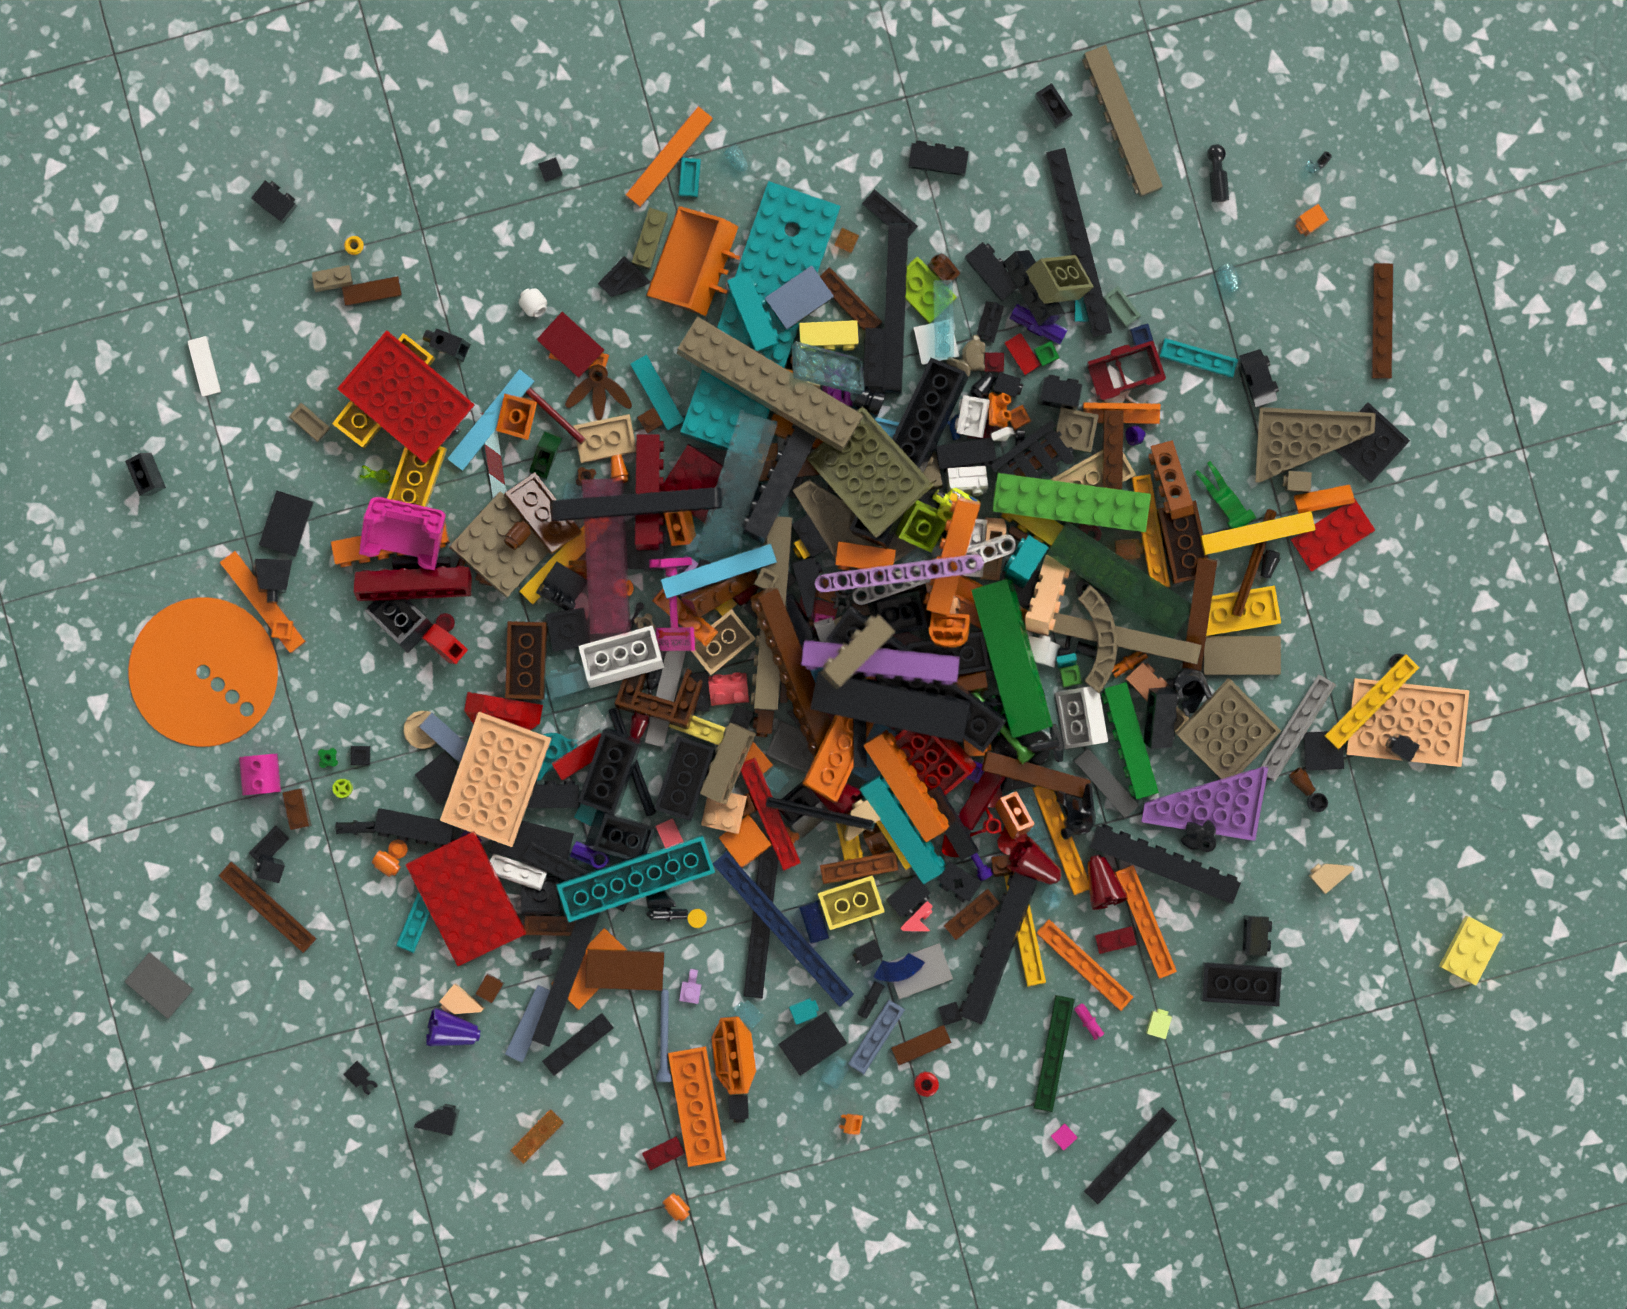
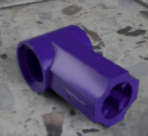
M578 841L573 846L570 857L590 864L595 868L606 867L610 861L608 854L593 850ZM598 854L603 855L605 858V862L602 865L596 863L595 858Z

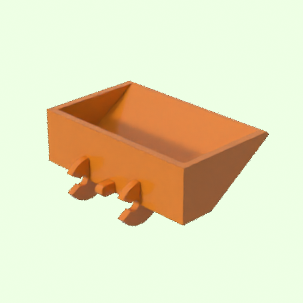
M679 206L646 296L706 316L715 291L722 294H727L728 290L722 289V287L717 285L721 274H728L729 270L724 269L727 258L740 259V256L730 252L739 226L724 218Z

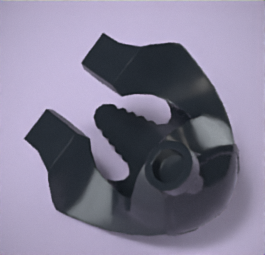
M1183 668L1174 678L1167 679L1169 687L1175 689L1180 699L1183 698V695L1190 697L1188 701H1182L1181 703L1185 716H1189V713H1194L1197 710L1204 695L1207 697V700L1212 697L1207 680L1199 670Z
M1091 784L1085 785L1083 800L1074 797L1073 802L1066 800L1065 792H1057L1056 801L1062 804L1066 813V818L1063 822L1065 828L1061 829V836L1065 840L1069 839L1072 835L1089 833L1096 822Z

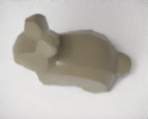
M973 335L972 340L967 342L962 349V359L947 358L946 364L965 371L968 377H970L971 371H985V343L980 341L978 335Z

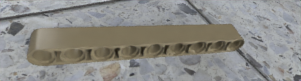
M1059 613L1054 614L1053 619H1056L1054 630H1050V632L1098 642L1094 621ZM1116 626L1117 647L1198 664L1202 645Z

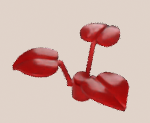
M975 783V784L973 785L972 790H971V794H972V792L974 791V789H975V787L977 786L978 783ZM1000 787L995 793L988 807L994 808L998 800L1002 797V791ZM987 807L985 812L988 815V819L984 821L983 829L972 832L969 835L972 837L984 832L991 834L999 833L1001 835L997 840L998 848L1002 853L1010 855L1020 841L1024 843L1027 840L1025 837L1028 835L1026 833L1012 839L1005 826L1003 831L1001 830L1000 821L993 818ZM945 834L941 849L942 853L949 857H959Z

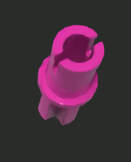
M1083 1003L1074 1008L1083 1022V1027L1086 1026L1094 1040L1105 1034L1095 1021L1096 1018L1090 1014Z

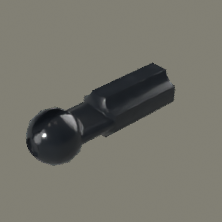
M1214 144L1207 150L1208 159L1212 162L1213 171L1209 173L1212 202H1226L1229 200L1227 171L1223 170L1222 166L1226 151L1223 146Z

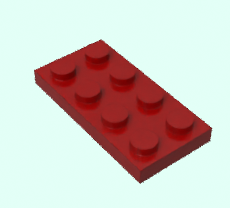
M1355 499V503L1343 505L1315 523L1316 530L1300 533L1290 541L1310 572L1374 532L1375 528Z

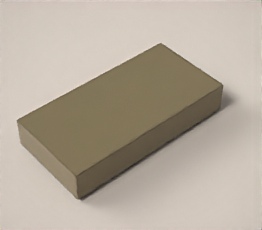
M300 403L289 416L290 419L317 442L330 429L327 424L303 403Z

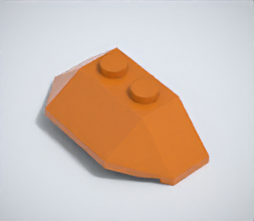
M739 1016L720 1018L719 1024L711 1037L716 1076L730 1095L748 1093L756 1073L752 1033Z

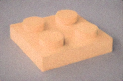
M731 793L727 804L719 803L707 797L701 825L739 834L747 796Z

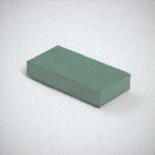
M1119 286L1103 297L1125 328L1141 317Z

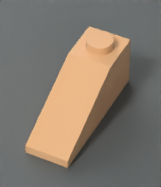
M985 517L987 520L985 541L1006 534L1005 519ZM990 546L985 547V554H993L994 549ZM1003 557L984 563L983 577H980V579L1000 580Z

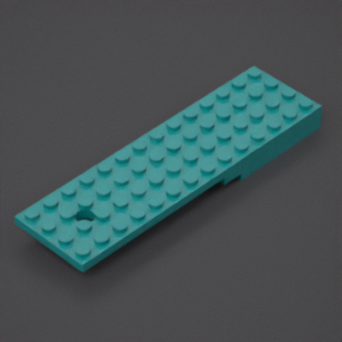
M768 181L735 277L749 272L750 277H755L758 285L755 287L757 294H762L765 302L762 305L764 311L769 312L772 322H770L772 330L776 329L779 336L777 346L760 352V354L785 368L801 321L786 330L766 302L765 297L810 266H813L818 273L841 206ZM789 223H795L800 229L799 233L794 237L788 236L785 232V227ZM729 292L717 328L754 350L733 297ZM702 369L680 435L753 460L770 409Z

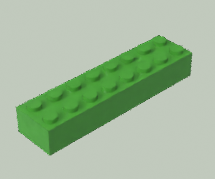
M997 473L992 511L1146 532L1151 494Z

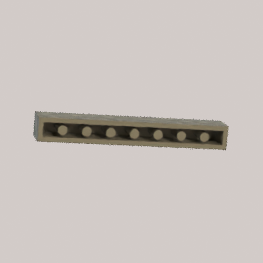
M1103 45L1084 53L1082 63L1085 70L1089 69L1090 83L1098 91L1096 95L1098 103L1104 106L1106 111L1103 112L1104 118L1112 126L1110 132L1113 140H1117L1120 147L1117 149L1121 159L1125 158L1127 163L1125 170L1127 175L1133 178L1134 183H1132L1135 194L1139 193V196L1143 197L1162 189L1163 185L1107 46Z

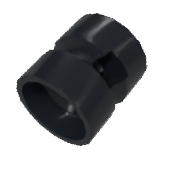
M860 385L852 408L859 410L863 406L870 415L878 417L886 394L879 391L871 392V388Z

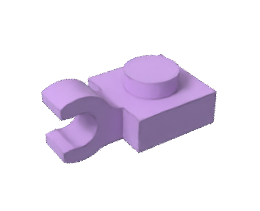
M690 969L688 982H682L679 1001L699 1003L702 984L696 983L698 970Z

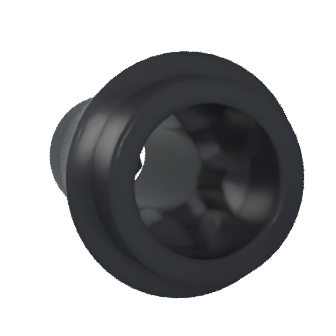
M987 372L985 376L971 386V395L976 398L986 399L996 377Z
M1268 549L1265 550V553L1262 555L1260 576L1271 579L1281 560L1279 558L1280 553Z

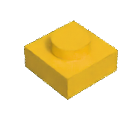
M801 539L794 542L796 547L793 550L798 558L802 557L805 560L810 557Z

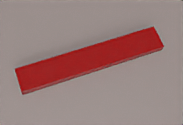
M756 757L745 761L741 768V774L783 871L801 864L779 810L766 807L767 798H773Z

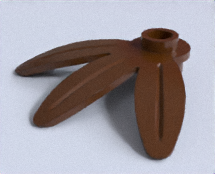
M600 364L590 368L589 377L573 389L565 403L567 408L573 407L585 398L593 388L594 414L597 420H602L606 407V388L609 394L627 409L632 407L627 393L618 383L608 378L607 369ZM600 371L602 375L598 376L595 372Z

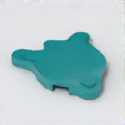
M558 733L543 734L550 737L551 741L536 781L542 780L546 773L555 770L551 763L577 748L575 740L567 739Z

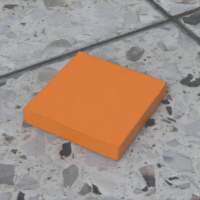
M750 815L742 819L739 834L727 831L719 837L741 868H744L772 846Z

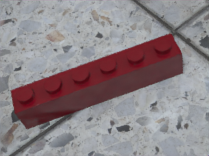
M637 434L636 494L660 492V489H664V477H660V470H664V459H661V452H664V441H661L660 434ZM663 514L635 515L636 550H660V544L663 543V532H660V525H663Z
M421 567L418 569L401 568L399 570L382 569L380 571L362 570L361 572H355L354 594L357 601L471 596L472 575L469 567H438L435 570Z

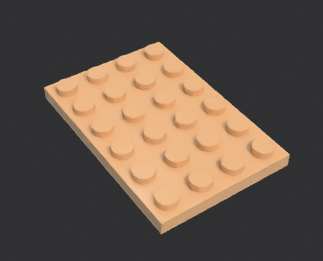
M1354 678L1351 708L1378 681ZM1403 684L1347 740L1346 755L1403 761L1385 751L1387 749L1385 744L1388 738L1394 734H1401L1420 745L1411 762L1461 767L1469 691Z
M478 712L440 821L469 832L475 831L480 836L513 847L551 738Z

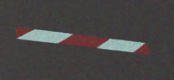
M491 411L480 413V416L483 417L495 414V412ZM496 429L485 442L493 498L500 491L503 494L506 492L498 432Z

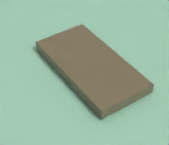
M1206 636L1203 655L1204 675H1281V636Z

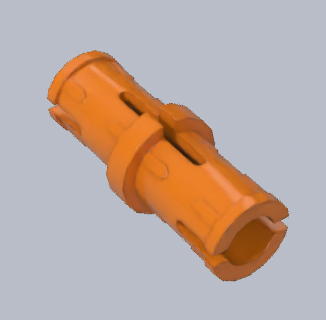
M1136 651L1129 657H1123L1124 660L1114 665L1112 673L1116 670L1118 671L1113 676L1118 678V676L1129 669L1133 670L1135 665L1147 659L1148 656L1145 653L1138 657L1143 652Z

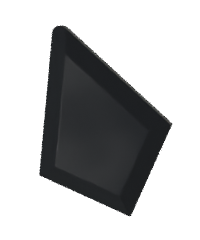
M665 890L645 896L648 908L676 907L674 900Z

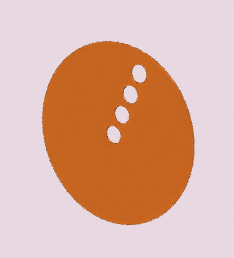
M199 597L186 599L169 605L158 612L139 633L129 660L130 689L135 704L142 716L162 735L173 741L190 746L207 747L221 745L246 734L267 712L277 687V656L266 630L259 621L243 608L217 598ZM200 665L209 667L210 675L208 678L200 679L197 676L196 670ZM216 677L222 678L225 682L224 689L219 692L211 688V681ZM229 690H236L239 693L237 703L230 704L226 701L225 695ZM245 702H249L254 706V712L250 716H244L240 712V706Z

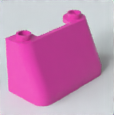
M374 497L370 500L364 516L359 554L374 557L379 555L381 549L416 556L418 557L419 566L424 569L435 570L445 523V513L434 508Z

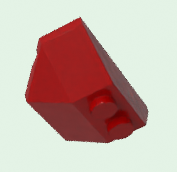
M467 692L464 711L473 724L478 712H482L532 730L540 724L543 705Z

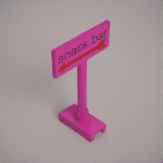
M692 557L649 560L650 568L665 569L666 576L671 577L677 575V568L692 565ZM677 597L669 598L671 627L656 628V637L660 651H695L694 627H678Z

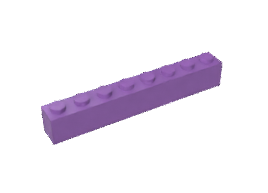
M805 640L802 665H805L806 669L818 670V667L825 668L823 664L830 657L834 659L838 655L836 651L843 644ZM878 648L856 671L864 672L866 676H875L878 673L883 674L885 678H895V675L903 676V680H914L915 677L922 678V682L933 683L934 680H941V684L953 685V682H957L960 657Z

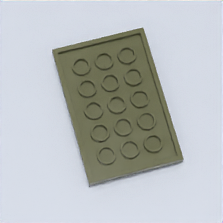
M862 406L857 411L863 415L862 421L843 452L823 442L806 459L877 538L934 485Z

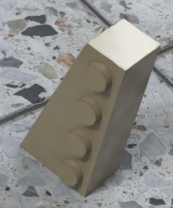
M879 615L876 618L871 616L864 623L866 628L862 632L857 630L850 637L853 641L848 646L844 643L836 651L838 655L834 659L830 657L823 664L825 668L820 674L835 689H838L895 632Z

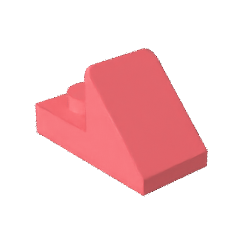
M928 901L925 902L900 928L903 931H930L920 919L923 918L925 920L933 912L931 910L933 906Z

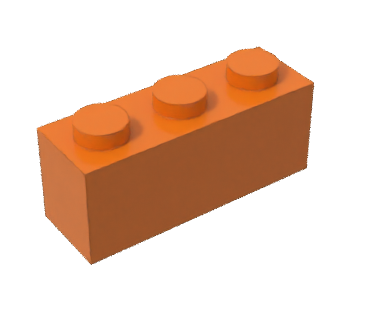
M838 541L834 564L838 565V569L850 570V567L864 569L894 565L896 550ZM878 571V575H883L881 571Z

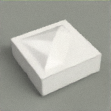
M1005 427L991 434L993 441L1005 442L1009 437L1015 435L1013 428Z

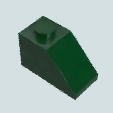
M544 431L537 445L529 470L530 473L533 474L535 472L542 478H548L562 438Z

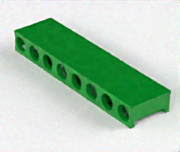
M1005 579L972 589V595L1012 738L1053 727L1013 580Z

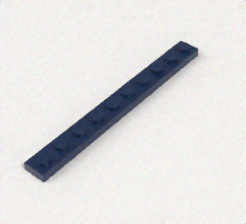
M727 851L712 863L839 1007L854 995Z

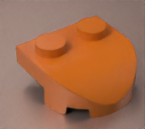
M931 613L929 627L931 641L940 647H958L963 645L969 636L970 614L949 613V616L940 613Z

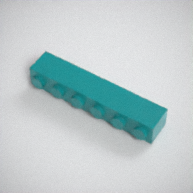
M880 773L864 783L860 788L861 793L875 810L880 821L921 882L925 884L942 874L945 869L944 860L941 856L936 855L930 840L925 842L883 775Z

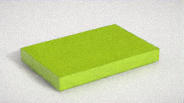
M917 256L907 265L906 301L930 324L957 297Z

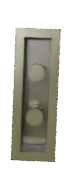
M649 207L632 259L633 265L651 270L668 219V213Z

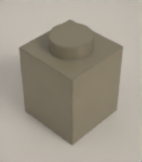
M1288 471L1287 475H1283L1285 491L1309 493L1311 491L1312 472Z

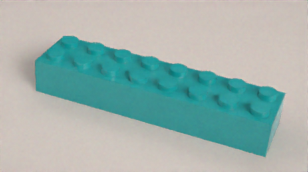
M700 835L556 884V888L567 921L572 922L713 874L715 870L704 837Z

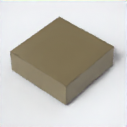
M763 567L754 585L764 590L774 588L780 576Z

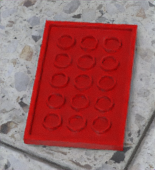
M387 330L337 388L425 464L475 406L474 403Z
M475 831L405 864L457 967L526 934Z

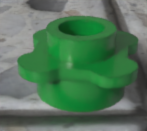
M320 749L318 751L320 756L319 766L321 768L337 766L336 749Z

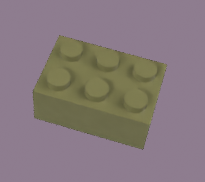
M1076 255L1040 258L1026 271L1030 282L1034 285L1039 298L1044 304L1079 300L1094 287Z

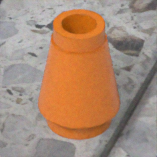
M622 455L611 456V480H613V484L628 482L630 475Z

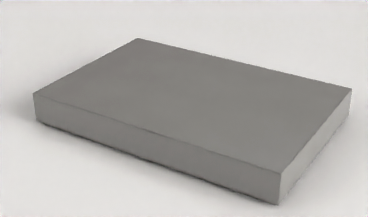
M940 943L886 963L899 999L953 979Z

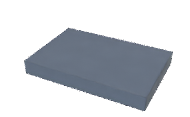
M810 266L765 297V300L785 329L788 330L833 299L834 296L813 266Z

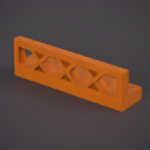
M1083 402V412L1099 415L1097 423H1103L1104 410L1124 411L1123 424H1160L1161 404Z

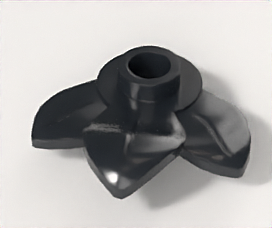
M1207 820L1202 826L1194 822H1187V836L1181 838L1182 844L1192 850L1213 851L1217 844L1214 837L1216 833L1214 824L1210 820Z

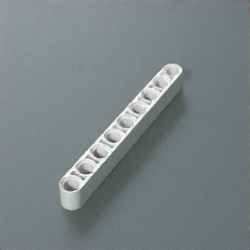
M1005 534L968 547L966 554H977L986 563L1013 553L1016 547L1015 539L1011 535ZM1003 541H1011L1012 546L1009 549L1003 548L1001 545ZM985 547H992L994 549L993 554L986 555L983 552ZM974 560L969 561L970 567L976 566ZM915 566L914 572L920 573L919 567ZM901 570L896 572L898 578L902 577ZM930 579L903 582L901 586H895L893 583L883 585L885 590L881 593L875 591V586L854 588L853 600L859 605L867 604L928 583ZM862 590L866 592L867 596L864 599H860L856 596V593Z

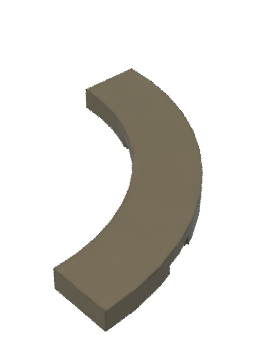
M1090 585L1078 600L1088 610L1095 623L1098 651L1093 668L1085 682L1096 692L1100 693L1109 680L1115 665L1117 632L1109 607L1100 594Z

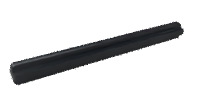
M617 707L609 709L608 712L615 731L628 735L619 709ZM636 759L631 775L645 814L649 817L656 814V810H654L652 799Z
M768 797L766 800V807L866 830H873L875 824L873 820Z

